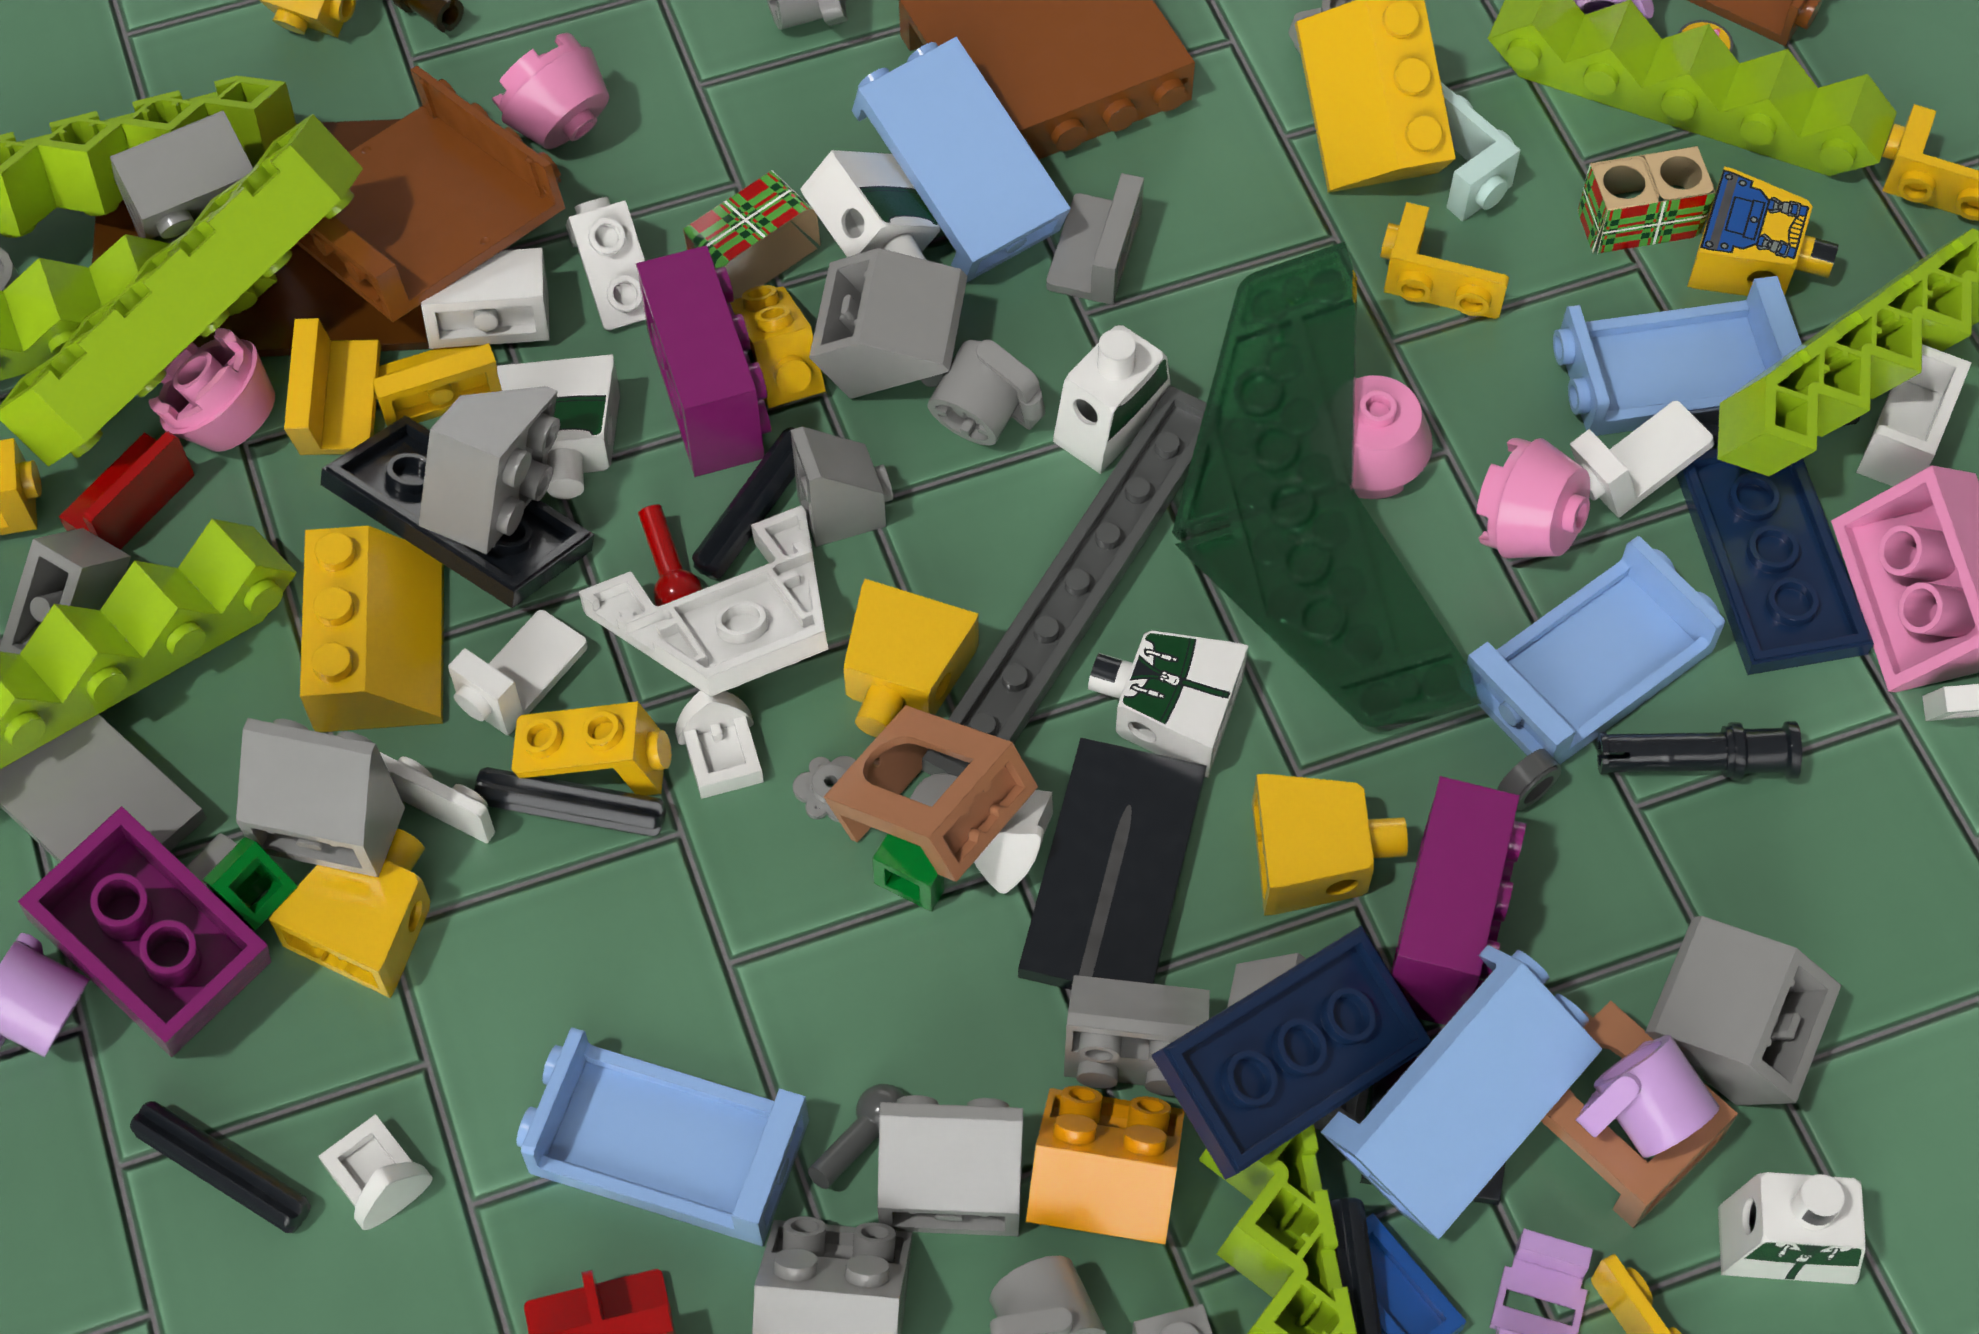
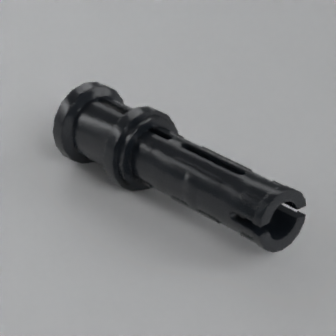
M1786 721L1783 723L1782 728L1744 729L1740 722H1730L1728 726H1722L1719 733H1598L1597 749H1601L1602 753L1624 752L1623 754H1597L1600 774L1618 772L1722 771L1723 776L1729 777L1730 780H1742L1747 773H1783L1786 779H1798L1801 773L1802 740L1799 725L1796 721Z

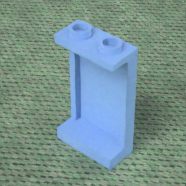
M957 36L939 46L936 42L927 43L914 51L907 59V63L890 72L887 68H880L860 82L852 108L854 116L858 121L869 118L956 250L951 266L962 269L968 276L967 282L1061 230L1071 209Z
M1778 276L1754 279L1747 299L1736 302L1585 322L1580 305L1567 306L1561 329L1555 330L1553 334V349L1556 361L1559 365H1566L1570 378L1568 397L1571 410L1574 415L1581 414L1586 431L1590 429L1596 436L1634 431L1673 401H1679L1688 411L1717 408L1720 406V402L1802 345Z
M1637 536L1627 543L1623 557L1618 563L1496 650L1487 641L1469 654L1460 687L1527 756L1536 750L1545 749L1561 765L1596 739L1598 733H1604L1712 653L1724 627L1725 620L1720 615L1712 599L1692 588L1675 571L1671 560L1662 551L1652 549L1640 536Z
M1487 945L1478 956L1493 972L1365 1119L1358 1124L1338 1111L1321 1131L1403 1216L1438 1240L1602 1051V1048L1584 1029V1026L1589 1022L1584 1012L1563 995L1557 993L1553 996L1544 986L1550 978L1548 973L1535 960L1520 950H1516L1510 956Z
M571 1027L563 1047L555 1045L549 1053L542 1078L543 1084L547 1086L538 1108L530 1106L526 1110L518 1129L517 1146L521 1147V1154L529 1174L763 1247L809 1122L806 1097L779 1088L775 1101L593 1046L588 1042L585 1031Z

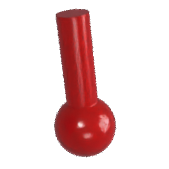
M655 504L641 509L638 515L660 577L654 587L656 606L667 604L702 590L703 587L699 579L693 573L683 570L662 506Z

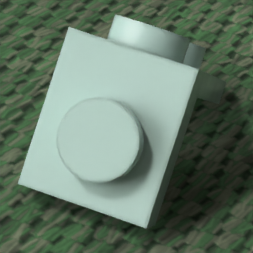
M1441 82L1454 150L1468 161L1454 171L1446 208L1463 222L1481 208L1489 210L1503 198L1507 189L1512 187L1521 149L1514 144L1507 133L1496 129L1478 114L1467 99L1456 95Z

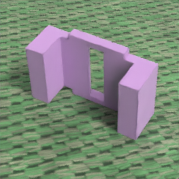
M1523 1229L1517 1241L1512 1266H1505L1503 1269L1489 1328L1495 1329V1334H1578L1588 1290L1581 1289V1285L1589 1269L1593 1249ZM1506 1290L1575 1310L1571 1326L1504 1306Z

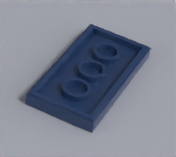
M1718 448L1709 449L1676 474L1747 675L1869 654L1874 644L1803 458L1771 476H1766L1718 460Z
M1361 925L1164 1046L1151 1056L1226 1180L1237 1175L1423 1052L1432 1040Z

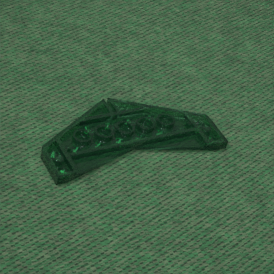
M1342 242L1256 271L1248 275L1238 286L1172 534L1177 540L1230 524V527L1175 545L1360 727L1370 732L1382 733L1481 704L1473 673L1353 490L1357 275L1346 242Z

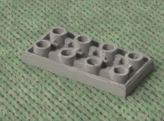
M99 714L0 769V807L59 863L121 806L168 851L176 847L207 819L200 806Z

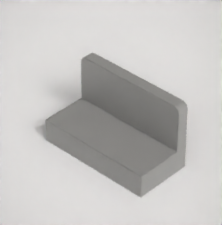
M1121 173L1113 200L1081 193L1073 196L1070 205L1071 209L1066 217L1046 279L1047 290L1110 305L1114 304L1142 214L1143 177Z

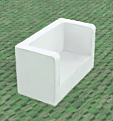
M542 248L502 250L439 293L422 301L421 307L429 349L476 346L487 343L504 344L549 340V293Z
M1922 344V373L1890 390L1856 473L1893 487L1928 468L1935 456L1972 362Z

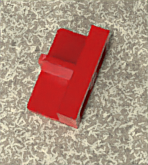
M659 1269L597 1283L593 1270L581 1272L584 1287L532 1299L524 1304L529 1334H676L664 1276Z

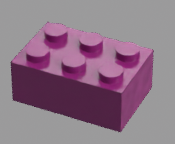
M707 245L636 263L648 336L694 477L763 459L762 434L771 432V424L763 400L767 398V390L759 363H751L746 351L750 350L751 346L742 314L734 315L730 304L734 302V294L726 267H714Z
M1443 776L1439 777L1423 833L1391 968V975L1419 1019L1447 1025L1493 972L1478 955L1487 945L1497 950L1500 949V942H1497L1501 922L1505 921L1514 884V882H1510L1514 863L1518 861L1526 830V823L1514 820L1520 795Z
M122 806L18 900L27 919L171 1058L271 963L268 945Z

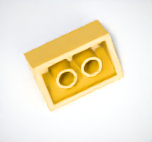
M1354 0L1298 20L1295 23L1328 193L1437 174L1456 159L1425 0Z
M369 525L305 530L300 698L314 731L332 732L443 724L444 564L407 540Z

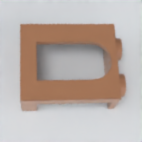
M905 705L824 795V799L851 840L859 842L872 827L921 846L938 875L957 882L1034 793L1038 785L1013 742ZM928 749L970 763L932 807L900 795L922 770V758Z
M1612 1001L1604 1006L1594 1017L1584 1011V1014L1589 1019V1022L1584 1026L1586 1032L1601 1048L1609 1049L1622 1059L1635 1051L1643 1042L1654 1040ZM1705 1085L1718 1103L1719 1111L1699 1130L1673 1147L1656 1154L1649 1162L1644 1160L1608 1126L1595 1138L1575 1120L1584 1104L1576 1098L1570 1089L1565 1092L1541 1122L1620 1193L1613 1210L1634 1228L1723 1139L1738 1113Z

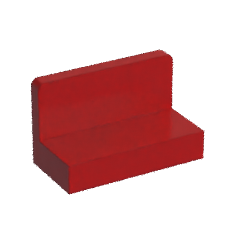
M169 431L165 432L158 440L144 432L59 515L65 530L71 531L84 528L121 550L195 476L180 439Z

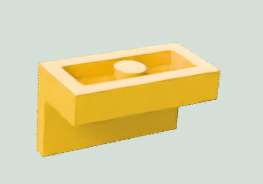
M319 318L294 320L284 430L300 455L345 454L374 435L377 395L371 379L379 377L381 354L379 340L331 341Z
M489 343L476 346L435 348L380 365L379 377L371 379L387 427L405 415L417 423L442 416L460 395L502 391L497 374V363Z

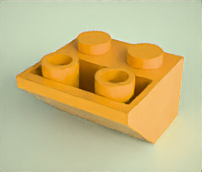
M1068 1086L1063 1090L1050 1088L1035 1147L1026 1222L1166 1245L1184 1110L1171 1107L1166 1101L1149 1096L1136 1097L1130 1101L1102 1096L1099 1091L1086 1086Z

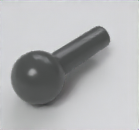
M889 1084L874 1085L863 1092L857 1102V1119L808 1168V1175L817 1186L828 1189L876 1138H879L880 1102L896 1103L897 1099L906 1095L899 1088Z

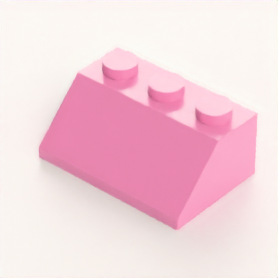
M1931 465L1831 520L1860 609L1874 643L1873 647L1888 692H1900L1979 673V481L1976 473Z

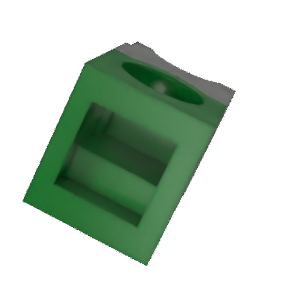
M940 773L924 778L916 787L910 799L932 807L957 779V776ZM887 834L872 858L874 884L932 912L944 892V877L938 875L921 846Z
M219 833L186 866L233 913L255 931L298 887L256 841L244 837L237 844L229 837ZM268 890V892L264 895L263 898H261L257 903L251 906L253 901L261 893Z

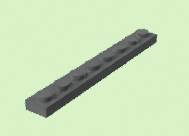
M1169 385L948 720L1015 744L1222 424L1223 410ZM928 749L922 758V771L930 775L947 773L958 777L970 763Z

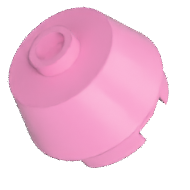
M570 33L556 35L555 43L559 47L552 49L548 53L539 56L532 49L522 56L499 81L506 89L504 95L500 93L492 97L493 102L503 113L502 122L546 149L558 147L569 140L576 141L587 134L595 126L597 117L609 101V94L592 49L590 47H582Z
M225 328L216 329L215 339L199 348L192 342L164 368L167 374L161 381L164 385L159 396L149 399L148 402L151 409L160 417L161 426L165 431H169L178 437L215 452L232 449L250 438L266 421L275 403L274 388L256 347L248 340L239 339L232 331Z
M1363 376L1348 382L1321 408L1311 428V447L1321 474L1326 479L1330 475L1340 484L1355 489L1353 496L1357 498L1382 499L1403 491L1405 484L1415 479L1424 470L1432 453V433L1417 397L1403 383L1385 376Z
M1512 438L1507 442L1508 451L1512 453L1509 455L1504 466L1491 463L1483 481L1476 514L1487 517L1488 524L1487 531H1484L1478 539L1481 544L1498 549L1499 554L1506 559L1561 556L1573 544L1587 521L1590 510L1589 474L1586 469L1543 438L1535 439L1532 442L1520 438Z

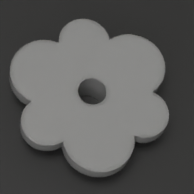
M840 756L830 762L825 757H817L810 762L809 772L801 773L795 778L793 793L799 801L806 803V813L810 818L822 819L828 815L831 820L839 822L824 799V795L832 788L828 787V785L835 784L856 761L849 756Z

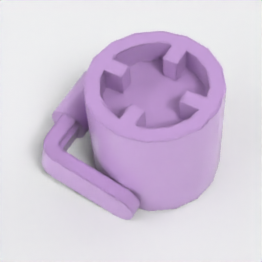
M26 933L19 934L0 963V1048L7 1038L45 1058L90 979L45 956L41 942Z
M1665 1035L1653 1041L1643 1042L1635 1051L1605 1071L1595 1081L1594 1087L1596 1091L1591 1095L1575 1120L1595 1138L1616 1118L1641 1156L1650 1157L1673 1147L1699 1130L1719 1111V1105L1672 1036Z

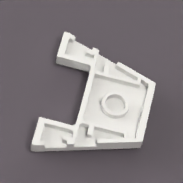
M802 505L751 525L754 543L769 564L667 604L655 606L631 571L579 591L583 611L588 617L710 697L828 650L806 511Z

